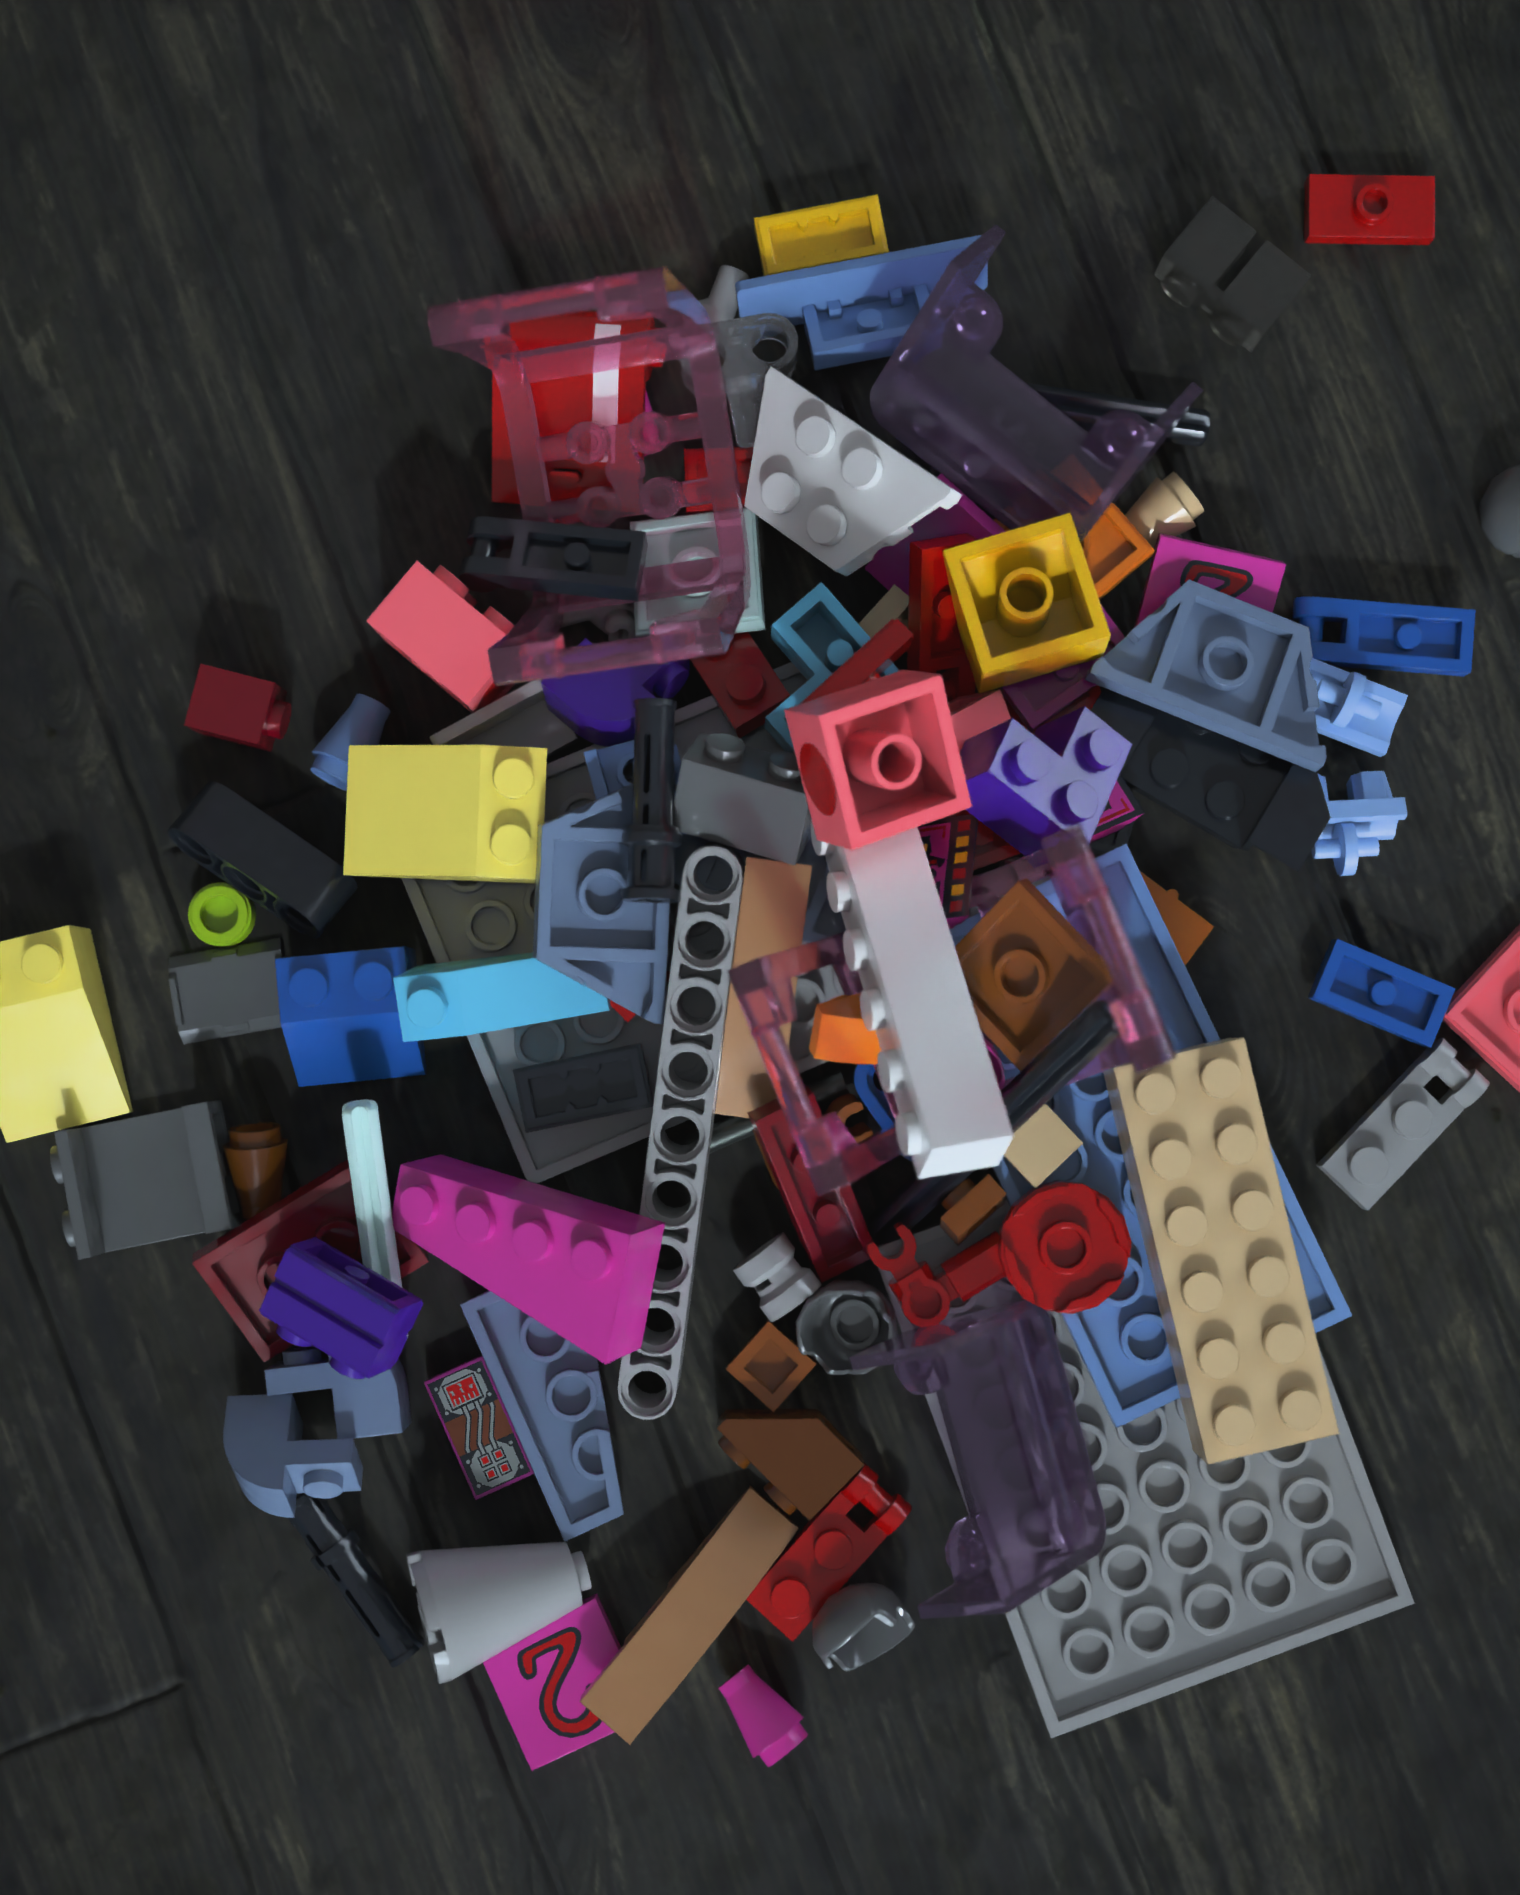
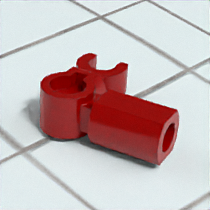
M901 1222L894 1225L896 1232L902 1240V1247L897 1254L893 1256L883 1255L872 1239L865 1243L867 1254L872 1262L881 1270L890 1271L894 1276L888 1285L896 1296L905 1317L912 1324L919 1327L938 1325L946 1318L951 1301L960 1297L962 1302H965L1005 1277L998 1255L999 1234L996 1231L940 1264L943 1271L936 1276L927 1261L917 1263L914 1257L917 1249L915 1237L910 1229Z

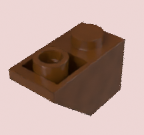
M727 1409L718 1418L717 1429L723 1434L717 1441L719 1446L742 1469H745L752 1463L769 1480L763 1487L765 1492L789 1515L798 1509L810 1521L864 1466L862 1453L817 1409H776L774 1412L770 1409Z

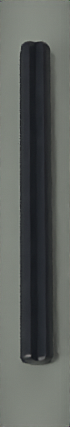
M1105 1000L1094 1001L1000 1091L1013 1134L1121 1033V1025L1124 1022V1018L1119 1010L1113 1009ZM974 1170L918 1179L917 1173H915L871 1215L870 1223L867 1225L871 1238L877 1239L880 1245L900 1239L901 1237L894 1227L895 1224L901 1222L911 1230Z

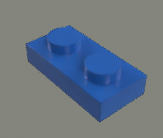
M1332 939L1307 998L1417 1045L1431 1048L1456 988L1342 940Z

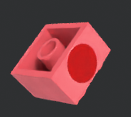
M416 561L366 621L392 648L469 712L474 713L505 696L531 664L521 650L526 641L518 634L520 631L491 606L483 615L477 611L474 606L478 602L468 593L470 589L445 567L439 565L432 573L420 562Z
M901 670L784 710L818 841L854 850L972 807L941 674Z

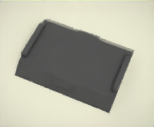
M281 937L169 957L168 980L175 1023L178 1026V1032L183 1044L281 1028L275 959L284 958Z

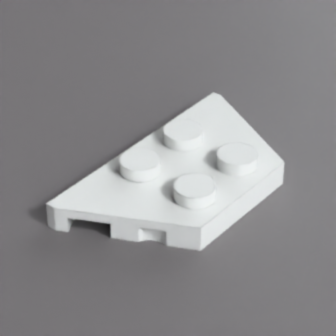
M770 367L765 376L744 504L750 511L834 571L849 576L870 562L879 549L886 546H894L912 534L914 531L911 525L938 507L948 510L958 503L962 497L961 493L782 372Z

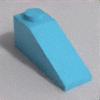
M533 952L417 965L393 977L403 1042L473 1035L609 1011L612 1009V1006L610 1005V1000L533 958Z

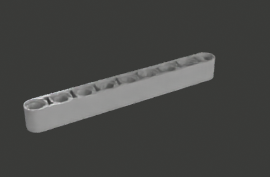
M710 842L699 847L687 859L682 874L681 902H679L640 1215L665 1222L661 1244L673 1246L678 1250L683 1263L673 1270H664L657 1267L649 1308H660L667 1311L674 1320V1326L665 1332H656L650 1330L645 1325L641 1348L621 1358L618 1382L619 1400L629 1414L642 1420L656 1419L666 1414L672 1407L681 1378L745 872V863L741 854L735 848L717 842ZM716 855L724 858L729 863L733 879L727 888L714 891L701 884L697 876V867L702 858ZM701 921H708L717 925L724 935L723 948L719 952L709 955L696 951L689 941L691 926ZM690 987L707 989L715 999V1012L706 1018L698 1019L688 1015L681 1005L682 992ZM682 1052L696 1053L704 1059L708 1074L696 1082L682 1080L673 1068V1058ZM676 1116L689 1118L696 1124L699 1130V1138L689 1145L674 1143L665 1132V1122ZM674 1180L680 1182L687 1187L691 1195V1201L682 1207L673 1208L667 1206L660 1200L657 1194V1186L665 1181ZM642 1371H652L663 1378L666 1388L658 1393H647L637 1387L633 1377Z

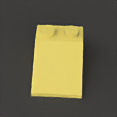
M349 745L343 875L536 884L538 825L544 823L547 748L498 745Z
M66 925L1 941L0 1128L6 1143L132 1113V1104L90 928Z

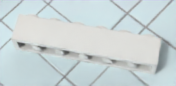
M811 819L810 832L814 851L818 856L825 855L829 868L826 882L829 904L834 913H842L846 927L843 935L845 960L851 971L858 970L864 989L860 995L862 1019L868 1031H876L881 1048L878 1054V1073L881 1085L885 1092L894 1093L899 1110L895 1126L901 1152L905 1156L912 1155L918 1179L999 1165L1014 1135L918 827L850 850L818 841Z

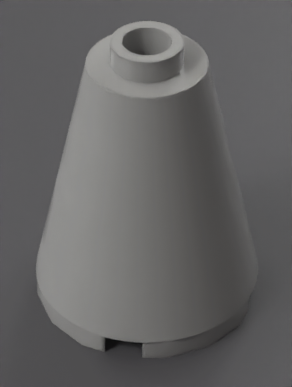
M566 1542L420 1550L406 1554L412 1586H416L417 1607L439 1684L454 1680L582 1606L581 1592L592 1588L589 1571L582 1551L571 1553Z

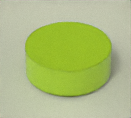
M212 883L201 888L192 898L188 909V920L192 931L199 939L210 945L228 947L242 942L249 936L255 925L256 909L250 898L228 883Z

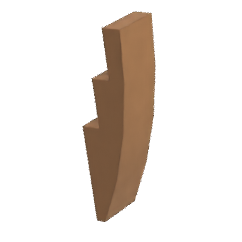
M746 857L715 1114L749 1118L748 1112L783 1096L812 865L797 863L792 865L782 861Z
M750 1485L668 1582L665 1592L628 1634L621 1649L584 1691L580 1703L630 1745L725 1628L793 1538L799 1526Z

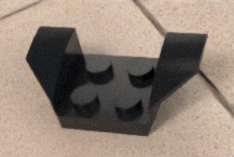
M1103 689L1091 711L1132 744L1120 772L1131 789L1232 848L1248 851L1253 845L1299 872L1331 818L1317 771H1311L1109 689Z

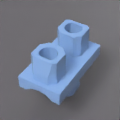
M1312 658L1310 672L1317 683L1320 705L1315 710L1318 733L1378 757L1384 756L1387 753L1394 726L1408 695L1366 679V676L1353 671L1350 673Z
M1365 771L1351 775L1346 784L1348 800L1329 801L1326 777L1318 774L1331 818L1311 850L1313 859L1333 858L1335 870L1339 876H1353L1357 870L1358 857L1378 856L1379 840H1392L1396 834L1398 820H1405L1408 815L1405 797L1392 798L1384 771Z

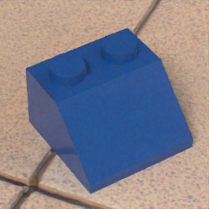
M401 946L275 959L280 1023L299 1087L427 1075L424 1040L403 1042L393 977L417 966L415 949Z

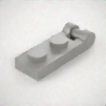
M1443 1037L1433 1042L1432 1047H1428L1316 1164L1361 1209L1368 1211L1460 1113L1480 1098L1489 1087L1490 1082L1475 1068L1468 1071L1455 1058L1457 1051ZM1436 1075L1450 1088L1439 1101L1423 1088Z

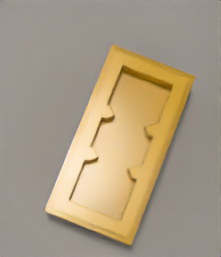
M878 194L754 218V229L764 276L889 252Z

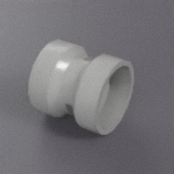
M784 1232L762 1245L733 1269V1272L744 1286L755 1288L761 1297L760 1308L770 1322L778 1320L793 1310L822 1285L810 1268L801 1267L795 1260V1247Z

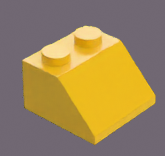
M1071 513L943 550L959 634L979 694L1101 658L1104 655L1111 634Z

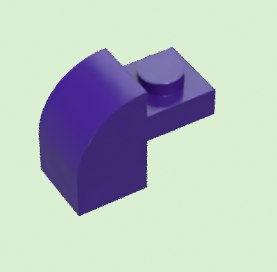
M667 626L634 660L622 669L585 638L541 681L547 708L576 734L596 745L610 747L634 740L635 708H633V701L640 698L671 699L682 689L689 677L690 671L687 641Z

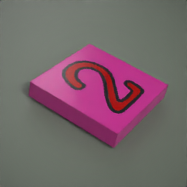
M1159 533L1134 628L1148 615L1157 610L1168 597L1189 579L1273 613L1286 564L1284 561Z
M597 1594L584 1599L583 1605L483 1662L531 1771L615 1733L580 1703L584 1691L621 1649V1645Z

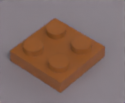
M1027 878L1019 880L955 946L980 1029L1020 1072L1121 977Z

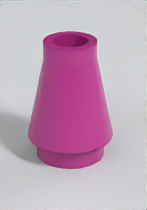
M749 1664L718 1688L727 1700L752 1758L759 1755L767 1767L772 1766L809 1735L800 1723L804 1717L765 1683Z

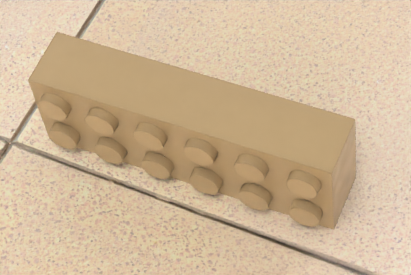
M1245 1038L1221 1039L1102 1067L1193 1451L1209 1465L1339 1434Z

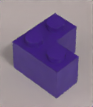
M1086 706L1037 727L1034 735L1015 719H1009L967 739L961 749L960 757L972 807L965 810L1038 867L1085 850L1089 846L1132 744Z

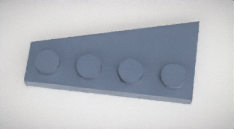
M489 1290L462 1302L460 1306L564 1542L624 1515L598 1359Z

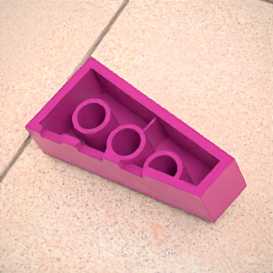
M441 1154L400 1164L392 1209L395 1231L604 1364H608L641 1348L665 1222Z

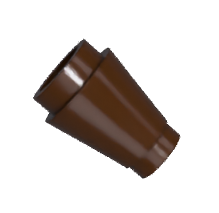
M248 1123L228 1129L229 1142L223 1145L237 1199L241 1206L242 1218L244 1219L254 1217L282 1198L288 1139L281 1137L280 1124Z

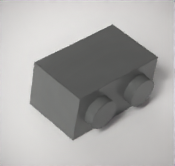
M700 732L682 758L673 805L672 826L678 827L680 832L796 865L811 838V815L795 753L787 751L771 753L747 746L740 738L730 734L713 733L709 735Z

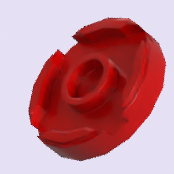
M1053 1181L1040 1185L1037 1188H1031L1012 1204L1000 1226L998 1255L1006 1279L1023 1299L1044 1310L1074 1314L1097 1307L1118 1289L1125 1276L1124 1272L1127 1268L1131 1252V1238L1124 1216L1107 1196L1082 1183Z

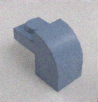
M314 1346L282 1351L283 1361H277L264 1370L267 1396L332 1388L337 1439H354L403 1433L412 1423L407 1378L399 1358L396 1364L385 1372L369 1379L366 1377L364 1379H353L338 1373L330 1366L331 1356H322L321 1350Z
M292 1393L267 1396V1394L227 1396L223 1430L224 1450L245 1496L262 1511L286 1518H295L297 1494L305 1493L310 1497L319 1499L334 1498L341 1495L342 1492L361 1491L363 1465L353 1438L302 1440L303 1421Z

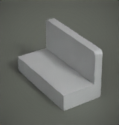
M543 676L534 679L430 736L433 745H498L547 748V759L579 742L574 731L548 710L541 686V681L544 679Z

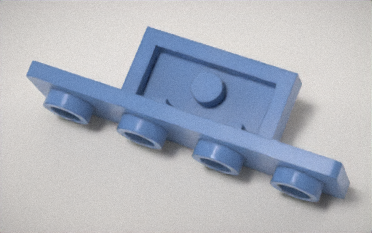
M978 235L738 281L735 284L742 333L749 335L804 324L815 370L939 347L938 326L931 300L986 289L988 286L987 245L984 236Z

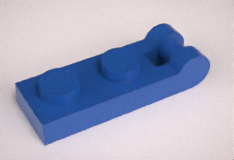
M1312 596L1294 598L1292 619L1298 621L1299 624L1309 627L1314 659L1340 667L1462 677L1471 673L1476 610ZM1324 622L1341 623L1340 643L1322 642Z

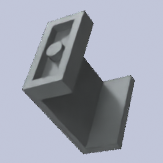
M221 1100L207 1101L182 1106L173 1110L54 1132L56 1146H52L50 1151L51 1168L56 1181L59 1184L64 1183L68 1209H64L62 1214L63 1231L69 1246H76L78 1260L106 1252L201 1233L209 1234L229 1230L245 1222L244 1218H242L241 1206L237 1199L223 1145L229 1142Z

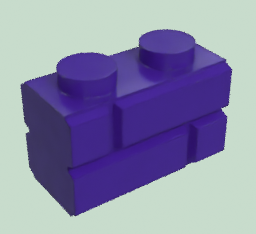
M314 1237L291 1244L286 1249L275 1273L276 1279L270 1285L259 1311L261 1315L278 1324L276 1333L285 1341L301 1347L313 1345L331 1356L329 1364L338 1373L353 1379H364L365 1377L369 1379L391 1369L396 1364L407 1341V1334L413 1328L424 1303L421 1298Z

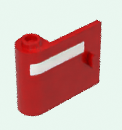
M498 306L494 317L492 335V502L641 512L643 510L646 382L651 377L653 367H663L666 346L664 328H655L652 314ZM554 469L578 470L581 474H578L577 472L573 471H558Z

